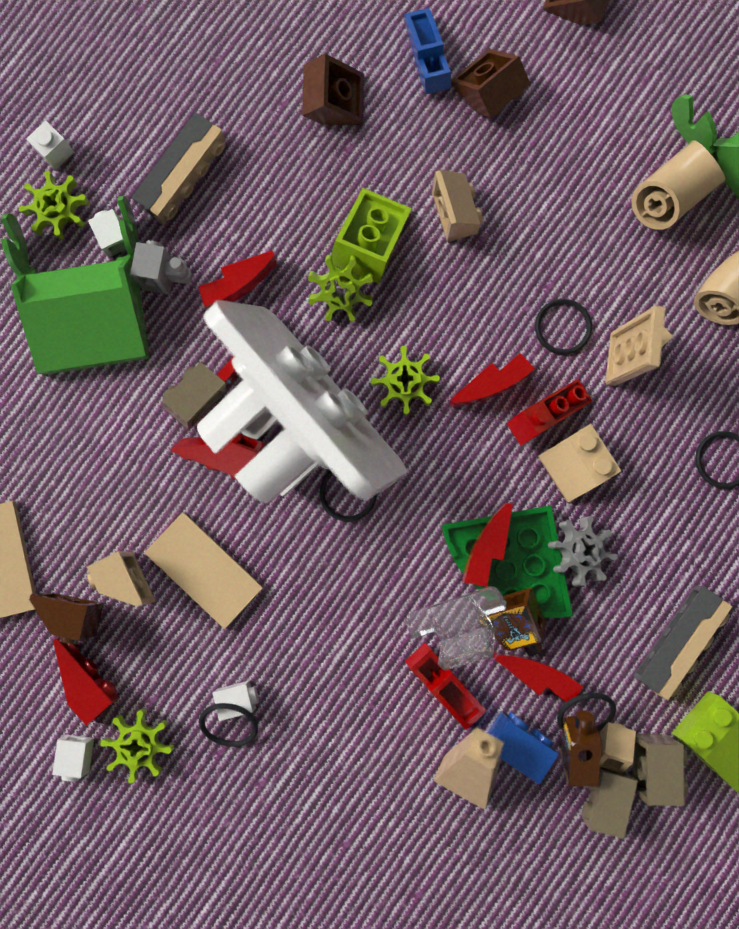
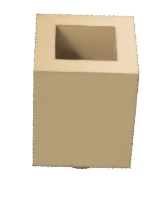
M608 722L599 732L602 744L600 767L623 774L633 763L636 731L627 729L619 723Z

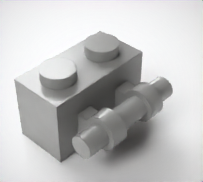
M150 240L146 241V244L136 242L130 275L143 290L170 295L172 282L189 284L191 282L192 272L183 259L172 258L165 247L159 242Z

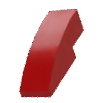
M273 250L223 266L221 270L224 278L198 286L206 310L218 300L235 302L253 290L276 266L277 261Z
M521 353L501 370L491 363L451 398L449 404L452 407H459L493 398L519 384L535 368Z
M513 503L503 504L480 532L468 557L462 582L487 587L492 559H504Z
M426 643L422 644L405 660L410 670L465 730L487 712Z
M494 652L491 656L539 696L548 687L562 700L567 702L576 697L583 689L582 685L568 675L532 658Z

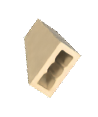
M479 728L474 729L444 756L434 782L485 809L496 783L504 742Z

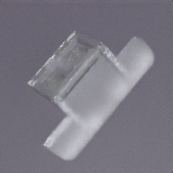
M490 586L411 612L405 618V623L412 639L432 632L436 634L441 640L438 665L442 669L447 670L493 657L495 627L487 615L505 610L506 601L497 588Z

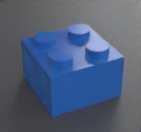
M501 711L487 733L504 742L501 754L502 760L540 785L559 755L552 747L554 742L535 727L533 731H530L528 729L530 726L513 712L506 715Z

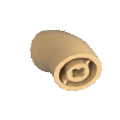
M693 140L635 189L631 200L633 212L642 224L651 229L664 230L669 228L697 203L725 182L724 173L708 150L699 142Z
M739 250L710 274L694 297L696 310L703 317L718 324H739Z

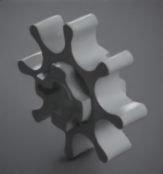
M592 516L580 518V528L578 531L573 527L570 520L560 522L559 527L565 533L564 542L553 541L548 543L550 549L556 548L562 553V562L553 568L554 572H566L570 567L574 572L573 586H584L586 584L585 575L588 571L591 573L594 581H605L607 577L601 571V561L617 559L616 554L606 553L603 548L604 539L611 536L612 532L610 530H602L595 535L591 529Z

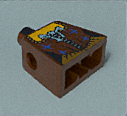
M531 587L484 602L478 620L505 650L511 651L523 647L528 656L537 655L542 650L540 642L543 640L546 621Z
M580 710L576 713V716H567L564 719L559 749L568 786L598 787L602 750L601 739L594 715L589 711ZM581 751H583V759H582V760H580L579 757H578V755H579V753H580Z

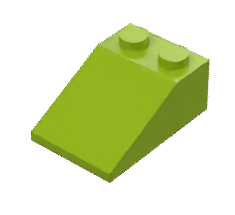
M362 188L334 242L331 254L334 265L344 268L349 264L350 256L354 255L356 256V264L352 268L353 273L364 276L371 272L373 274V282L379 284L412 208Z
M707 691L674 729L672 734L738 793L739 713L722 697Z

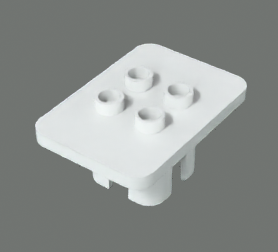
M218 300L205 312L204 319L208 326L235 356L232 359V364L243 380L197 424V429L202 439L216 454L240 432L245 436L259 440L278 421L285 428L234 476L251 496L263 503L273 501L279 494L285 496L320 465L326 469L330 468L354 495L362 500H367L393 485L407 473L406 467L398 455L364 417L367 414V410L362 402L348 389L344 388L341 390L328 376L327 373L330 371V367L324 358L308 345L303 347L283 322L270 310L262 306Z

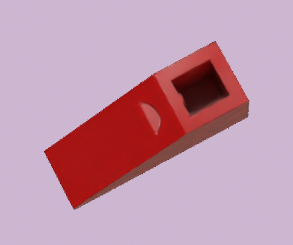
M577 379L523 410L506 424L520 446L587 406L593 400L580 380Z
M239 433L220 452L215 454L202 437L182 438L172 447L171 452L179 454L185 460H194L204 464L210 470H219L227 473L237 480L234 476L264 449L265 443Z
M60 637L53 640L67 705L87 726L99 718L119 699L116 695L117 689L109 680H103L97 673L99 669L92 660L83 657L79 652L80 647L78 644L61 642Z

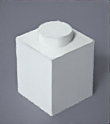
M46 120L26 138L36 152L54 170L59 168L74 153L66 140Z
M113 209L100 211L94 218L88 220L101 249L108 257L126 250L118 221L120 218Z
M250 680L222 687L213 692L215 704H236L251 713L256 709L255 704L259 703L256 687H251ZM217 709L219 721L243 715L235 710Z
M65 735L58 739L52 775L62 776V780L72 782L78 781L79 778L89 773L94 738Z

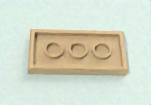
M654 306L611 332L606 385H619L660 366L666 307Z
M16 501L0 504V618L35 610L29 598L30 594H36Z
M182 512L144 552L224 629L232 623L264 588L185 512Z

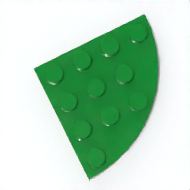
M551 505L511 512L504 559H492L487 587L472 585L491 600L531 587L544 618L571 617L573 614L565 573H555L553 570L555 566L562 562L561 553L556 548L550 549L548 547L549 542L558 541ZM492 516L441 525L449 553L463 574L472 547Z

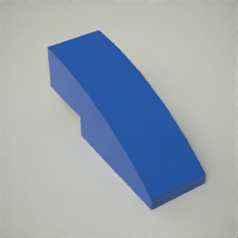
M430 8L405 13L404 18L425 95L451 89V71L444 55V44Z

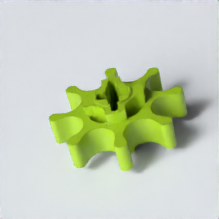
M45 171L46 184L43 188L34 189L29 183L24 185V188L31 195H34V201L28 206H19V211L25 217L33 214L37 215V221L31 226V230L36 235L40 236L45 227L54 226V235L59 240H63L65 238L63 226L67 222H75L80 228L84 227V222L75 216L74 213L78 206H87L90 204V201L84 194L77 197L71 196L72 190L78 185L73 176L69 175L64 184L55 185V177L50 171Z
M327 255L325 258V264L329 268L327 274L318 275L314 271L309 272L308 281L319 284L321 291L316 294H310L308 303L313 305L318 301L326 302L329 306L325 316L326 321H331L335 310L343 309L348 313L349 321L353 322L356 318V313L352 309L354 303L363 302L367 306L372 305L373 297L362 293L360 287L363 284L372 283L373 274L368 272L364 276L355 275L352 271L356 264V256L354 255L350 256L349 264L344 268L336 267L332 256ZM337 282L342 289H345V296L339 288L336 289Z
M401 346L400 353L402 358L399 362L390 363L383 355L379 357V364L383 365L388 373L381 379L372 378L371 386L382 385L387 388L388 395L381 400L382 408H386L391 400L398 399L404 405L403 415L408 416L410 413L408 403L412 399H421L426 406H430L432 399L423 393V387L428 383L438 384L440 377L438 375L426 376L422 372V366L429 361V354H424L419 362L414 363L406 357L407 347ZM403 370L406 371L407 379L412 380L409 381L407 392H404L403 383L400 382Z
M145 708L137 712V722L135 725H128L122 715L115 717L113 723L120 730L119 738L112 739L106 737L100 742L102 747L111 746L117 752L116 760L107 765V770L112 771L118 764H126L130 769L128 779L130 784L139 778L138 769L140 766L148 767L153 776H158L162 772V768L155 761L156 753L170 754L174 750L173 744L164 745L158 740L159 731L164 729L168 722L163 720L156 728L149 727L145 723V715L147 713ZM136 740H138V745L143 747L139 751H137V746L132 744Z

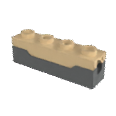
M195 112L131 197L137 207L163 225L167 220H171L177 213L178 205L183 198H188L192 193L198 178L203 177L207 173L213 158L219 156L224 150L226 140L222 129Z
M695 585L632 677L666 700L676 696L682 687L680 682L686 674H690L696 668L698 656L702 650L705 651L711 646L714 640L713 634L718 627H722L730 617L728 612L733 606L723 601V599L705 586Z

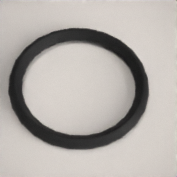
M557 299L547 303L540 309L535 321V332L544 348L555 354L568 355L581 350L587 344L592 332V322L587 310L581 304L570 299ZM560 304L570 305L578 309L586 322V333L583 340L575 347L569 349H558L551 346L545 341L541 333L543 315L551 307Z
M718 431L712 433L702 440L696 451L695 462L699 474L707 483L717 488L728 489L739 486V479L731 483H721L710 478L704 471L701 456L708 442L717 437H730L739 442V435L733 432Z
M330 470L323 478L319 491L320 501L326 512L333 518L345 522L357 521L368 515L376 503L377 494L371 497L369 505L365 510L354 516H343L330 508L325 497L326 485L335 474Z
M602 693L581 694L573 697L561 707L557 715V722L562 730L564 724L563 716L569 707L582 700L602 699L609 704L610 714L606 720L597 725L599 732L608 722L611 723L616 715V704L613 699Z
M213 704L203 710L199 717V726L203 734L209 740L223 746L238 747L246 745L254 740L258 734V722L254 715L236 704ZM217 709L235 710L250 720L253 727L252 733L247 738L239 741L223 740L208 731L205 726V718L210 712Z

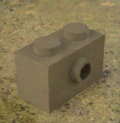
M201 362L195 368L193 366L189 367L182 376L183 380L176 387L174 385L171 386L164 393L162 400L164 410L188 430L226 392L225 382Z
M600 767L598 787L589 786V790H591L589 801H585L582 808V818L587 827L596 832L624 839L638 781L630 774H620Z

